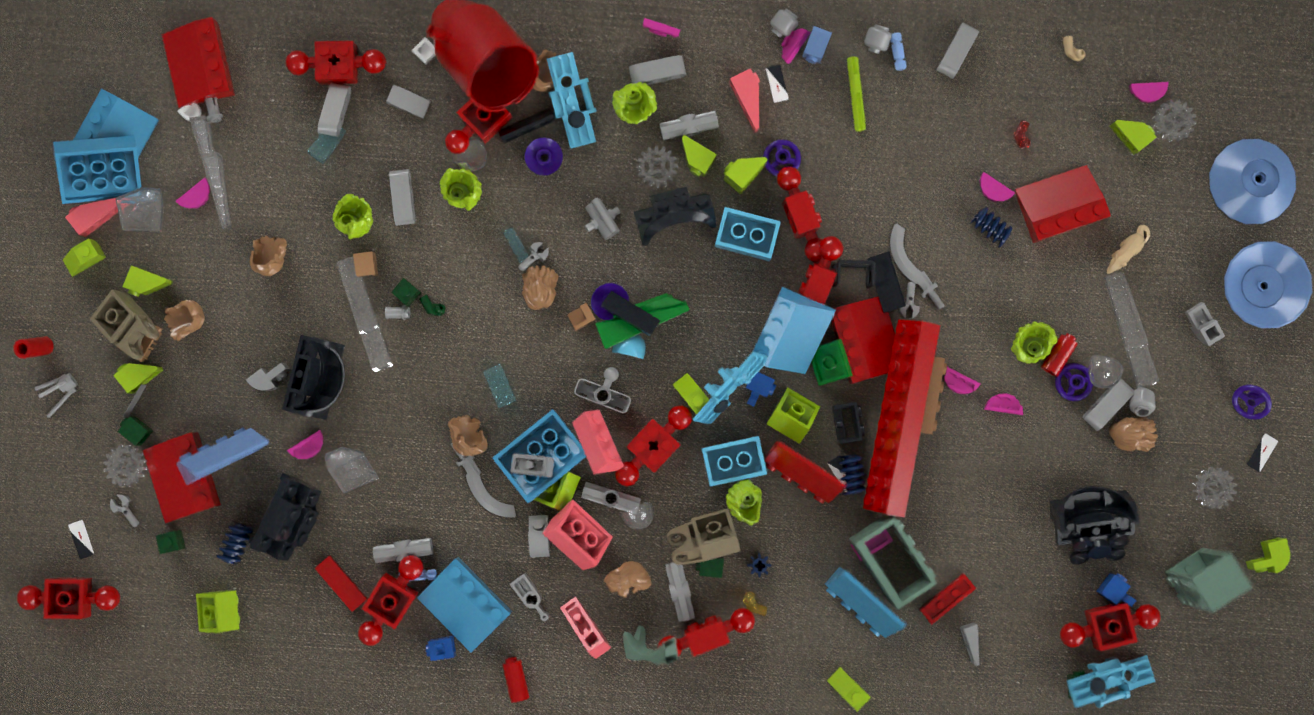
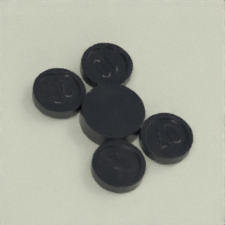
M1117 534L1112 536L1109 541L1101 539L1093 542L1087 537L1076 539L1072 543L1075 552L1069 556L1070 562L1078 565L1087 562L1089 558L1101 559L1104 557L1109 561L1120 560L1126 555L1122 547L1129 543L1128 536Z

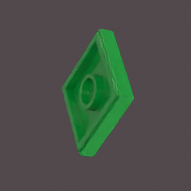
M842 339L818 347L811 361L818 386L853 376Z

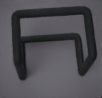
M838 260L832 266L834 269L837 267V280L835 277L832 287L840 284L841 267L866 268V288H871L875 285V262L869 260ZM867 264H872L871 283H870V267H869V265H867Z

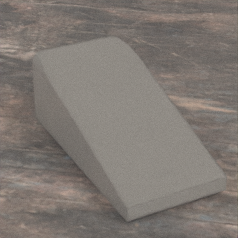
M393 85L386 102L388 105L423 119L431 101Z
M513 453L511 473L551 478L554 458Z
M973 622L960 626V630L971 663L979 666L978 625Z

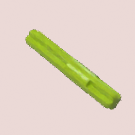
M852 56L847 58L854 127L855 131H864L866 124L858 57Z

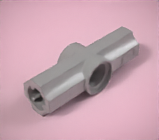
M715 111L699 115L688 114L679 117L677 120L659 124L663 140L684 135L691 137L702 131L719 128Z
M589 482L585 483L581 498L633 514H637L641 498ZM608 493L616 495L617 500L615 503H608L606 501Z
M431 538L413 541L410 539L393 542L394 544L373 547L375 563L394 560L397 562L408 555L421 557L434 554Z
M674 562L665 564L670 582L671 598L675 604L679 622L695 618L690 600L691 593L688 581L685 579L683 566Z

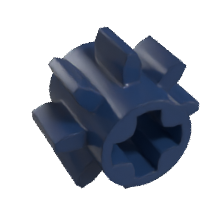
M758 553L756 558L750 556L752 563H748L747 566L753 568L750 572L751 575L757 572L760 578L763 572L769 574L766 569L772 565L766 563L768 556L761 558L760 553ZM758 560H761V563L764 564L761 570L754 566V564L758 563Z

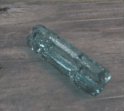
M509 228L504 231L506 239H509L508 243L514 254L518 255L519 263H522L529 255L527 252H524L525 248L519 237L515 236L514 228Z

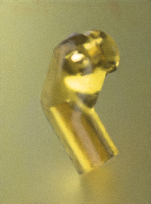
M746 592L745 597H743L746 608L752 613L765 616L768 607L757 604L753 592Z

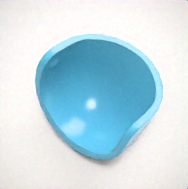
M638 334L614 345L612 353L630 355L644 360L646 345L644 339Z

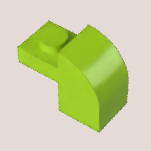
M1278 537L1262 541L1261 546L1264 557L1246 561L1247 568L1255 570L1256 573L1267 570L1271 573L1281 572L1286 568L1290 560L1287 538Z

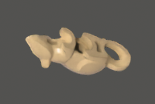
M1140 225L1137 228V233L1130 235L1121 242V248L1112 254L1107 274L1126 266L1127 262L1142 250L1150 237V230L1146 225Z

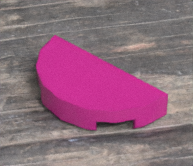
M644 18L643 27L650 28V32L664 37L667 34L673 38L679 36L680 29Z
M800 28L792 31L789 36H785L782 42V58L786 63H791L811 32Z
M1168 82L1130 84L1129 88L1131 94H1134L1139 101L1151 103L1164 96L1168 89Z
M985 172L982 173L980 187L982 194L987 199L994 202H1003L1015 194V192Z
M203 178L175 202L188 209H196L203 206L209 199L210 184L207 178Z
M947 367L944 381L953 392L968 394L980 386V383Z
M1007 393L991 397L986 402L984 410L1023 415V407L1016 397Z
M321 430L294 445L287 452L298 459L314 457L320 452L323 445Z

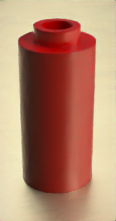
M1068 333L1066 335L1061 334L1041 368L1047 373L1058 377L1078 345L1076 338Z
M42 336L17 340L13 349L17 357L24 359L49 355L53 351L54 344L49 337Z
M517 657L505 659L506 663H503L502 666L511 703L529 699L521 659L517 660Z

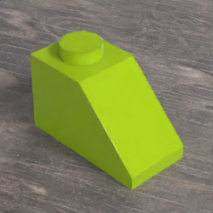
M1117 120L1110 125V128L1133 155L1140 152L1157 138L1153 128L1144 122Z
M684 135L682 137V144L688 168H690L692 174L698 177L700 175L705 177L717 154Z
M88 238L73 247L64 257L63 262L71 276L74 277L105 259L106 256L98 242Z
M131 266L123 287L129 289V294L139 297L140 294L149 295L171 285L172 281Z
M125 363L117 369L118 372L113 376L127 393L134 394L138 391L141 384L146 385L164 369L158 366Z
M688 373L672 384L695 415L709 401L708 397Z
M841 667L827 680L857 712L871 698Z

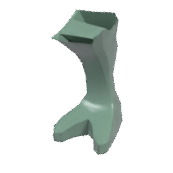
M643 626L637 627L634 637L628 632L623 633L627 659L647 660L656 665L661 663L670 664L679 659L675 637L661 644L657 650H652L646 647V633Z

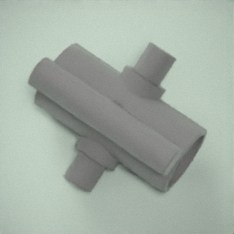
M598 197L585 207L591 217L590 223L584 225L587 232L598 229L605 240L620 232L614 222L615 216L621 213L618 207L607 210Z

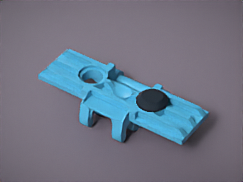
M573 52L547 58L555 91L548 92V95L553 103L554 117H562L570 149L596 142L589 114L597 112V110L593 106L587 82H589V79L584 78L580 80ZM564 76H569L572 79L570 87L562 86L561 79ZM576 85L581 86L587 110L580 111L574 89Z
M752 352L739 368L734 367L725 370L721 367L718 373L725 382L721 386L711 385L710 383L704 386L712 398L693 420L711 424L731 404L728 400L729 395L736 390L737 386L745 383L749 384L750 380L766 364L768 357Z
M1144 655L1123 663L1118 658L1110 657L1101 664H1088V669H1092L1093 672L1067 680L1074 707L1077 708L1094 702L1096 707L1101 708L1104 704L1122 698H1130V690L1156 682L1148 656ZM1127 670L1132 675L1130 681H1127L1124 676ZM1118 686L1119 691L1108 695L1105 694L1106 689Z

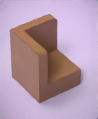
M370 251L353 254L357 277L378 276L376 253Z
M587 303L582 304L580 308L568 314L575 331L596 321Z

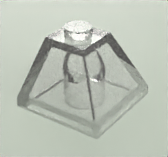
M141 187L116 198L123 231L161 233L164 203L160 188Z
M340 447L324 454L327 470L343 494L379 479L363 451Z

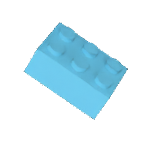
M725 207L714 247L770 261L781 221Z
M759 436L701 448L709 486L767 474Z

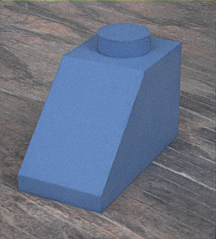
M814 26L802 57L806 58L805 60L810 63H820L832 33Z

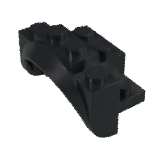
M687 187L651 195L649 197L652 207L634 211L642 246L648 245L651 238L661 230L676 224L701 222L707 224L711 229L717 227L710 195L704 193L690 197Z
M300 335L282 410L327 420L329 409L336 402L344 385L345 365L342 356L345 345Z
M282 473L280 477L282 481L255 536L251 537L248 543L250 544L249 548L254 551L267 553L277 560L288 561L294 552V548L297 546L302 547L308 539V535L317 520L319 512L316 511V504L322 491L298 478ZM294 495L296 498V502L292 501V497Z
M1089 486L1077 489L1062 499L1049 501L1050 518L1055 524L1057 545L1072 544L1076 539L1083 537L1090 538L1093 541L1111 538L1117 534L1135 535V524H1140L1137 505L1127 490L1115 491L1106 487Z

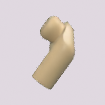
M1072 36L1063 37L1065 55L1074 61L1083 59L1085 51L1073 46Z

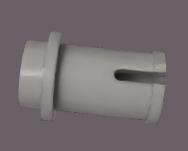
M217 97L205 99L208 111L207 119L211 123L220 122L223 115L219 111Z
M406 305L402 307H386L385 317L386 319L402 318L406 320L410 318V307H406Z

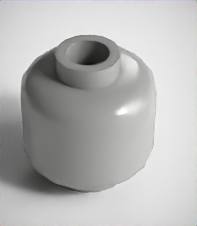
M787 8L785 10H778L770 22L773 27L772 32L780 38L782 35L789 36L798 26V21L796 20L798 17Z
M876 24L874 27H869L864 40V44L869 47L868 51L879 54L880 50L886 51L892 37V34L888 32L889 28Z
M1145 387L1135 389L1133 396L1129 399L1130 410L1139 417L1150 415L1156 408L1154 392Z

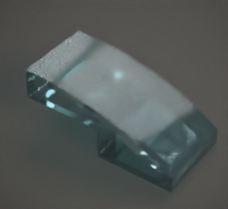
M341 128L338 137L319 133L318 139L307 150V154L324 164L344 137L346 130Z
M501 364L483 371L498 408L516 401Z

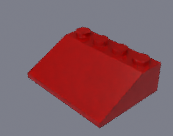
M213 17L192 21L162 34L178 108L194 103H204L205 99L210 97L221 99L235 95L219 24Z
M1087 165L1014 189L1033 243L1111 216L1105 197Z
M879 297L833 308L836 311L831 323L836 340L842 339L853 375L848 377L849 384L887 374L895 333L889 313L883 312Z
M191 432L143 450L165 523L221 505L212 474L187 485L176 465L181 461V456L190 452L192 455L199 452L198 449L202 447V442L198 432Z
M775 441L764 458L766 468L773 472L778 470L782 473L781 477L789 483L792 480L799 484L797 488L806 494L808 491L815 494L813 498L822 504L824 501L830 503L846 486V484L780 441Z

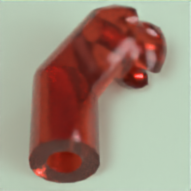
M1021 120L1014 133L1017 146L1021 149L1029 148L1031 145V140L1025 134L1030 124L1024 120Z

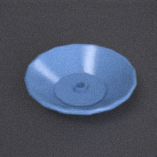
M1242 139L1228 145L1215 158L1209 174L1210 192L1217 207L1229 218L1244 224H1264L1278 218L1291 204L1296 190L1295 171L1289 157L1276 145L1261 139ZM1256 176L1260 178V182L1255 180Z
M1275 241L1256 242L1242 248L1230 261L1224 276L1225 296L1232 311L1244 322L1259 328H1280L1295 321L1307 308L1312 294L1311 273L1305 260L1291 247ZM1261 283L1265 284V289L1261 288Z

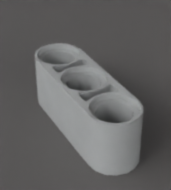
M962 22L936 70L954 79L979 31Z
M681 55L643 62L629 67L633 84L642 82L649 85L686 76L683 56Z
M336 83L329 85L318 122V133L334 137L339 136L351 96L350 86Z
M410 170L389 171L395 225L415 224Z
M1122 378L1117 379L1087 410L1082 418L1096 431L1100 430L1133 396L1134 390Z

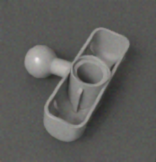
M609 367L604 371L605 381L603 386L586 379H579L574 390L577 396L620 413H626L631 403L629 396L610 389L612 382L616 381L619 377V373L614 367ZM584 381L591 383V386L584 384ZM600 391L608 393L606 401H599L598 393ZM583 393L587 395V397L580 396L579 394ZM620 395L626 396L627 399H626V400H625V399H622V398H620L619 396H620ZM615 407L622 408L623 410L619 411Z

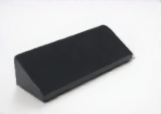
M548 108L502 128L499 131V135L503 143H507L555 122V117L551 109Z
M890 252L868 258L867 260L874 261L876 264L875 287L883 312L886 313L905 307L906 304ZM869 264L870 270L872 272V264Z
M612 291L601 304V308L651 337L661 321Z

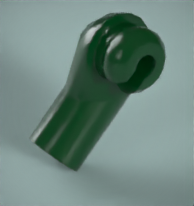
M428 295L419 299L429 315L442 316L446 311L443 304L432 303Z

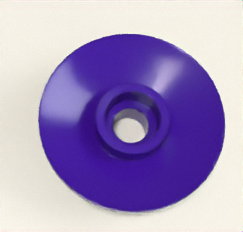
M550 138L535 139L528 145L525 151V162L528 168L537 175L546 176L553 174L560 168L563 161L561 147ZM547 155L548 159L546 161H542L541 156Z
M603 284L594 291L591 297V306L594 313L603 320L614 319L613 314L601 308L602 302L611 291L629 301L626 290L618 284Z

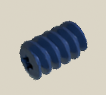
M985 207L975 215L969 224L975 221L974 228L977 229L981 226L980 233L982 234L987 231V239L994 236L992 243L1000 241L998 246L1000 248L1011 235L1012 226L1005 228L1006 221L999 224L1001 218L998 216L993 219L995 213L992 211L987 214L989 208Z
M858 455L838 456L844 459L839 465L845 467L840 470V473L846 475L840 478L841 481L846 482L844 489L847 490L842 495L860 494L865 491L866 488L860 486L865 483V480L859 478L865 475L864 472L859 471L864 465L858 463L863 457Z
M233 521L235 525L228 526L232 533H225L229 540H222L226 547H219L223 555H216V557L224 562L237 565L236 562L242 560L239 555L244 554L242 548L247 547V543L244 540H250V536L247 533H252L253 529L245 524Z

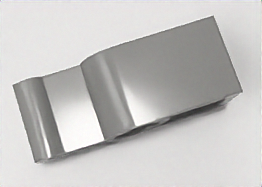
M525 572L510 585L524 605L528 608H536L541 615V620L545 622L549 619L550 615L540 605L542 595ZM529 594L537 596L536 603L528 601Z

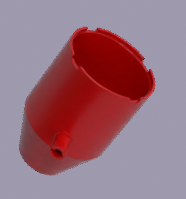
M445 0L436 7L431 19L432 24L427 29V35L433 37L435 55L439 63L474 105L484 111L498 112L505 110V107L512 103L516 105L523 100L533 88L538 77L539 66L537 65V56L494 8L468 0Z

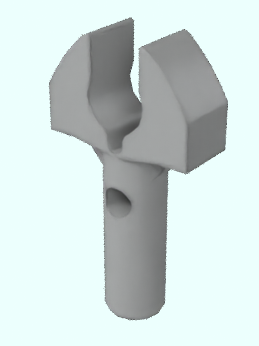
M536 242L530 246L531 255L518 266L520 271L526 270L535 260L542 262L546 260L548 248L543 253L537 254V249L542 246L543 242Z
M914 282L908 283L906 306L899 308L903 318H906V309L909 306L912 310L911 319L919 313L920 306H916L914 303Z
M117 494L122 501V506H119L115 499H111V510L114 513L122 512L132 527L138 526L139 521L128 508L132 500L127 495Z

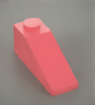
M750 68L730 78L729 84L754 133L759 130L758 83H760L757 73H753Z
M121 196L73 207L65 218L78 235L87 237L131 202L129 199Z
M576 596L560 607L591 656L597 659L611 648Z

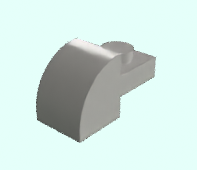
M1200 302L1185 311L1192 325L1190 327L1192 332L1204 345L1210 346L1225 337L1217 320L1213 319L1205 303Z
M280 363L269 372L261 368L247 378L246 381L257 390L273 391L279 388L275 381L284 379L287 376L286 372L290 368L286 363Z
M548 515L529 516L528 542L531 558L550 557V540L543 535L544 530L549 524Z

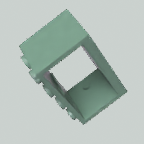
M885 514L850 537L849 541L889 603L896 609H899L936 585L937 583L934 580L936 575L930 567L924 564L925 558L922 553L913 547L915 542L911 536L902 530L905 527L900 519ZM889 526H891L904 546L903 549L909 554L922 574L921 578L898 593L895 592L864 544Z
M1204 547L1165 571L1167 575L1166 581L1172 588H1175L1178 593L1176 596L1182 604L1210 613L1215 612L1252 588V585L1231 553Z

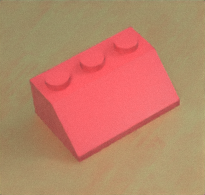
M600 410L585 411L572 422L594 474L618 471L624 467Z
M571 500L550 520L543 532L545 537L582 570L598 565L613 538L574 500Z

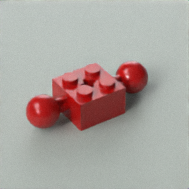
M315 41V57H308L302 51H293L286 57L285 64L288 71L294 75H303L309 68H315V80L319 84H358L359 67H363L371 74H377L384 70L386 58L377 49H370L363 56H357V45L354 41Z
M469 100L456 112L466 126L462 130H452L447 134L445 138L446 148L453 154L464 153L469 147V138L474 133L486 144L512 119L511 113L506 108L498 112L484 111ZM488 113V117L482 119L481 114Z
M791 166L784 167L778 172L777 183L781 189L788 191L790 197L784 199L782 206L795 239L803 236L806 237L807 243L804 249L806 257L812 262H819L821 259L819 244L822 239L818 238L816 231L820 228V223H822L819 212L815 213L813 208L815 201L812 194L808 195L807 190L803 192L799 190L801 183L800 172Z
M834 236L825 237L820 242L819 253L821 259L819 263L809 264L805 274L807 281L806 283L802 282L798 291L800 295L823 305L837 274L836 269L831 268L830 265L832 261L840 258L843 253L841 240Z
M682 405L673 407L668 413V422L663 428L652 418L626 446L635 457L631 462H623L624 467L615 471V478L619 484L623 486L635 484L639 478V469L644 464L655 473L678 449L680 444L671 435L676 430L686 429L691 424L692 414L687 407ZM650 441L658 442L657 451L654 449L652 451L649 450L650 445L648 443Z
M414 555L404 557L399 563L400 575L397 579L388 573L381 577L362 608L363 611L372 615L373 619L364 622L359 627L358 638L361 643L367 646L376 645L383 636L381 627L383 623L393 629H396L419 593L407 586L410 580H415L421 576L424 566L420 558ZM388 598H392L394 602H392L391 604H389V603H388V601H389Z
M49 578L44 581V592L36 586L28 585L20 589L17 594V603L25 610H34L41 604H44V619H84L91 617V604H96L101 610L109 611L116 608L120 602V593L113 586H103L97 592H92V578Z
M1121 601L1117 605L1108 604L1084 610L1088 625L1082 627L1077 623H1067L1060 630V639L1066 646L1075 648L1082 645L1085 638L1091 637L1094 649L1098 651L1112 649L1138 642L1134 626L1139 625L1144 629H1153L1160 623L1161 614L1155 606L1150 604L1141 605L1135 614L1132 615L1128 603ZM1113 623V626H1110V629H1108L1109 624Z
M739 608L732 613L729 620L722 622L720 616L716 617V615L705 618L704 623L698 624V622L687 625V629L684 630L685 636L679 639L675 637L678 657L681 655L682 650L690 647L694 657L730 643L727 633L733 630L739 633H747L752 630L755 625L754 614L746 608ZM674 636L663 637L659 641L657 649L664 642L668 641L671 638H674Z

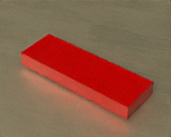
M331 555L314 568L351 612L355 611L368 599Z
M962 573L920 607L919 611L932 625L976 590V587Z

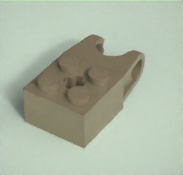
M112 289L90 318L110 343L115 344L128 356L137 360H141L144 357L141 349L143 337L146 335L151 339H157L160 336L159 331L149 316L128 293Z
M728 508L691 518V522L673 528L666 535L669 544L680 546L671 554L673 562L678 565L703 562L740 551ZM674 535H681L679 538L671 539ZM686 554L684 558H676L678 555Z

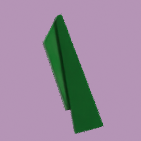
M667 293L635 304L637 307L661 320L659 324L689 311L685 300L680 301ZM613 315L614 319L595 323L605 349L642 333Z

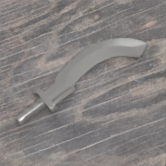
M895 224L891 232L890 248L896 265L911 282L920 285L924 291L921 294L922 297L925 298L926 294H928L938 310H940L945 305L933 290L938 285L936 282L933 284L925 271L921 272L909 260L903 243L905 229Z
M456 452L461 460L460 462L457 461L456 464L458 467L462 465L466 470V480L476 500L486 510L495 515L515 517L514 505L501 503L487 492L480 477L481 471L473 461L475 457L463 456Z

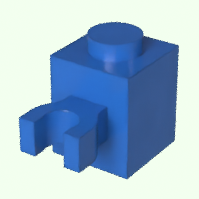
M758 372L745 387V389L752 391L746 404L754 407L759 395L767 398L768 394L772 396L776 387L773 384L775 380Z
M1109 573L1096 591L1115 605L1121 600L1132 607L1136 602L1134 598L1126 593L1131 586L1126 583L1127 579L1119 573L1116 575Z
M454 636L435 638L428 641L426 654L430 656L431 661L456 656Z

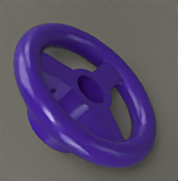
M776 140L770 143L763 154V157L768 159L765 167L774 176L778 175L779 171L775 169L780 164L789 163L793 165L792 167L798 169L801 163V154L798 147L788 140ZM782 145L788 146L793 150L795 159L791 158L790 152L787 149H783ZM776 147L775 161L770 165L769 154ZM784 155L786 159L782 161L779 159V156Z
M1070 363L1065 365L1059 376L1055 378V386L1058 393L1066 400L1080 401L1091 393L1093 389V376L1085 366L1078 363ZM1068 370H1081L1086 375V377H1083L1080 374L1072 375ZM1063 375L1068 379L1069 389L1067 393L1061 386ZM1074 379L1078 381L1076 386L1073 384ZM1085 383H1088L1086 390L1082 394L1073 396L1075 390L1083 388Z
M1243 385L1236 389L1232 396L1234 409L1238 414L1247 419L1257 420L1264 418L1269 414L1272 407L1269 394L1264 389L1255 385ZM1238 397L1245 401L1248 406L1247 412L1239 406ZM1265 402V409L1258 414H1254V408L1260 403Z

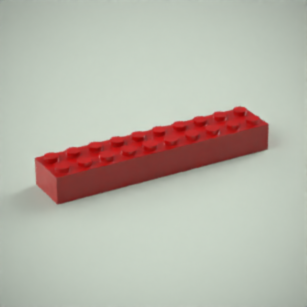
M898 319L863 509L905 517L940 325L925 321Z

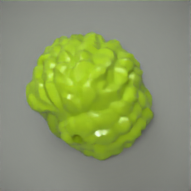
M630 83L613 93L612 104L615 113L620 120L626 121L628 124H638L639 122L647 121L648 116H651L657 110L655 92L646 83Z
M449 168L440 179L443 199L447 200L448 204L457 208L465 207L469 211L481 199L482 184L470 170L463 168L454 170Z
M346 194L336 204L332 220L340 232L348 235V239L360 238L367 234L373 225L372 209L364 198L359 199L354 194Z
M1036 321L1032 324L1028 323L1024 327L1019 328L1011 351L1016 355L1017 360L1023 363H1037L1039 359H1045L1050 354L1053 345L1058 342L1057 336L1050 325L1043 322L1037 323Z
M744 479L733 484V487L728 489V494L726 495V504L728 509H730L731 515L738 521L746 522L750 526L758 523L762 491L750 479Z

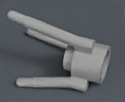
M70 373L63 374L56 379L35 387V390H40L56 383L53 387L39 394V398L58 388L62 392L67 391L63 398L47 414L48 418L58 410L71 394L77 391L75 387L78 386V383Z

